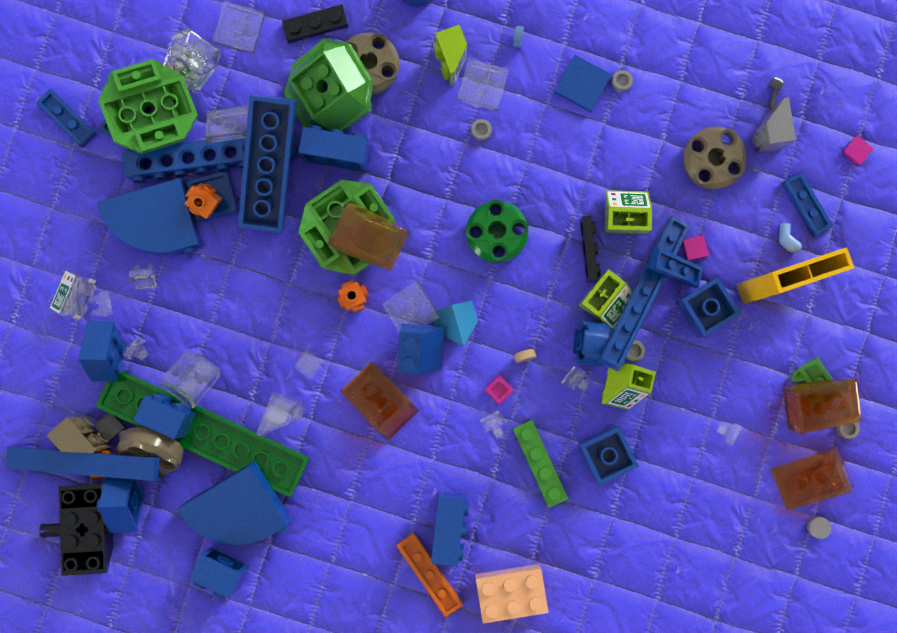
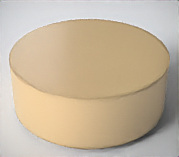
M533 349L524 350L514 355L516 363L526 362L537 357Z

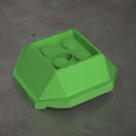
M323 39L293 63L284 94L288 99L297 100L296 115L304 127L309 128L310 125L321 127L324 131L338 129L345 132L371 112L373 80L351 44ZM327 82L328 88L325 92L324 85Z
M155 59L111 71L98 100L114 144L141 154L185 141L198 118L183 75L162 65V63ZM148 107L155 109L151 114L144 113V110Z
M340 180L305 204L298 233L323 269L355 276L390 252L396 220L370 183ZM351 223L354 225V230L348 234L344 233V225Z

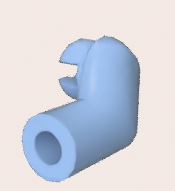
M780 224V245L791 253L799 252L802 244L790 235L791 224Z

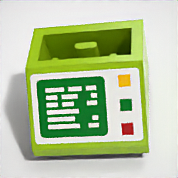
M460 24L435 33V41L433 42L435 58L437 61L441 60L442 76L445 81H449L450 86L455 84L467 58V42Z
M605 191L604 233L648 234L652 231V206L649 192Z
M608 269L579 303V306L600 323H607L609 328L614 329L632 293V289L626 282Z
M623 363L619 371L609 367L606 385L602 393V404L630 410L652 393L656 372Z

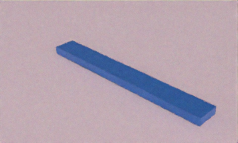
M671 216L655 247L676 255L690 225ZM651 255L598 361L615 371L620 370L666 277L649 269Z
M9 446L7 447L6 468L158 481L159 458L106 453L61 452L54 449Z

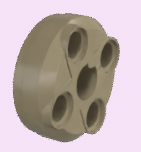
M360 33L349 38L345 43L352 45L373 80L372 96L387 91L395 82L399 72V56L394 45L381 33ZM375 43H381L384 47L381 49H376L373 47V45ZM390 71L393 75L391 77H384L382 73Z
M708 127L697 132L687 142L682 155L683 169L687 177L695 185L709 190L722 189L733 184L744 173L747 160L745 146L737 133L732 129L723 127ZM722 135L729 137V145L722 143ZM693 142L700 145V152L693 151ZM730 164L734 165L737 169L735 175L731 174L728 170ZM700 171L707 174L706 182L699 179Z
M142 427L127 429L117 445L118 455L159 458L158 478H163L164 475L177 471L184 453L183 447L175 439L155 430Z

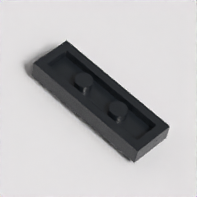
M343 4L282 21L288 44L349 27Z
M582 216L580 228L586 283L597 281L598 276L601 275L600 264H596L595 255H598V244L593 239V234H596L595 221H591V216Z

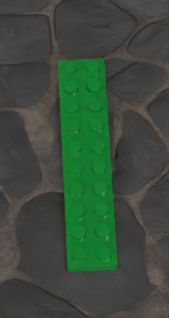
M123 370L122 373H119L117 382L107 381L95 407L135 426L148 428L133 421L144 396L164 394L171 397V402L179 404L181 402L192 407L191 411L195 412L196 415L186 437L175 439L183 448L234 472L256 461L273 490L290 498L293 496L310 457Z

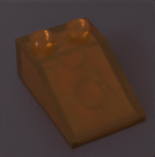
M350 202L345 205L328 241V245L347 255L391 271L410 231Z
M372 361L341 390L343 395L388 441L419 411Z
M856 378L806 382L783 387L788 429L803 434L862 421Z
M838 446L809 454L771 469L787 510L852 492L854 488Z

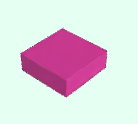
M857 135L842 151V154L859 166L874 148Z
M704 235L683 240L682 245L686 260L690 261L709 256Z
M501 375L497 376L484 389L498 405L514 391Z

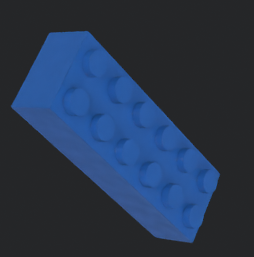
M251 94L249 96L238 227L278 233H282L285 228L297 100L260 94Z

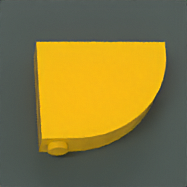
M846 247L738 283L736 286L742 303L746 304L854 269V265Z

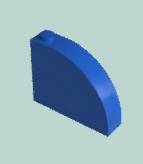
M180 178L96 202L100 215L111 232L121 241L136 249L156 255H173L183 252L185 254H192L198 251L197 248L203 247L195 216L189 210V207L185 205L188 199L186 197L188 191L185 182Z
M256 461L211 486L176 509L183 520L197 533L209 540L226 545H247L261 541L274 533L280 535L288 529L287 525L292 520Z

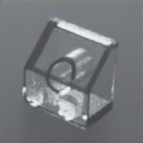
M185 350L159 380L158 384L193 409L220 377V368L202 355Z
M272 393L256 435L263 436L296 422L297 419L300 420L304 412L303 402L282 393Z

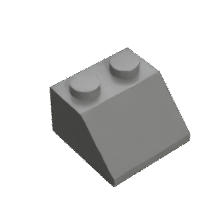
M789 97L784 98L775 105L755 130L752 143L757 153L782 150L796 140Z

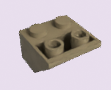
M86 416L66 417L46 435L61 452L96 453L110 448L107 444L108 441L100 432H96L93 428L94 424Z

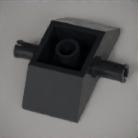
M101 484L59 486L60 523L41 524L39 531L49 530L40 533L41 538L60 536L62 576L108 572L114 544L113 533H110L107 525L103 523V517L97 510V500L101 498L102 494Z

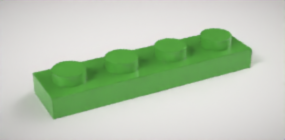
M531 419L512 428L548 508L568 500L533 420Z

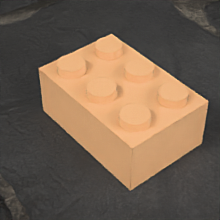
M539 564L475 574L483 623L548 613L542 570Z

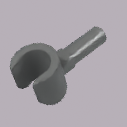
M776 76L771 79L768 87L773 89L769 108L774 107L778 92L784 85L783 80Z

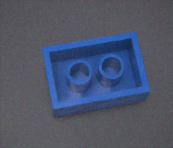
M310 125L309 128L303 127L298 153L304 162L367 172L371 147L368 138H365L364 134L352 133V135L343 134L344 132L338 129L324 131L319 126Z
M439 491L431 564L458 567V560L463 561L464 544L460 542L461 538L466 536L467 525L466 522H463V516H468L469 500H465V494Z

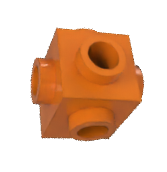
M201 183L189 189L186 194L188 199L185 205L189 207L193 214L201 215L208 219L214 213L223 197L215 193L216 190L212 186Z
M352 280L342 284V289L338 290L340 296L337 297L341 308L346 307L347 311H353V313L364 309V305L368 303L366 297L369 296L365 285L360 286L358 282L353 283ZM351 292L356 293V297L353 300L348 298V294Z

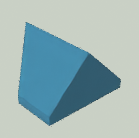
M472 301L453 304L431 312L435 326L445 327L444 337L462 346L466 344L478 322Z

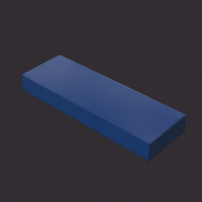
M51 88L36 102L81 148L97 134Z
M802 171L781 183L813 238L834 227Z
M659 247L652 249L649 269L692 288H699L703 267Z

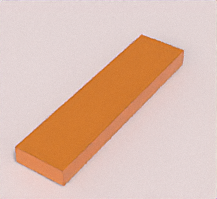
M415 532L396 544L445 618L463 606V602L437 564H431V556Z

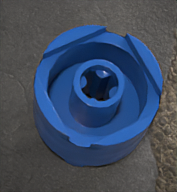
M580 320L578 325H581L580 330H575L573 340V353L577 354V359H574V362L576 364L603 366L604 364L598 361L613 328H609L607 323Z

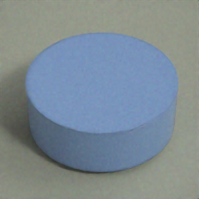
M524 26L515 27L513 47H522Z

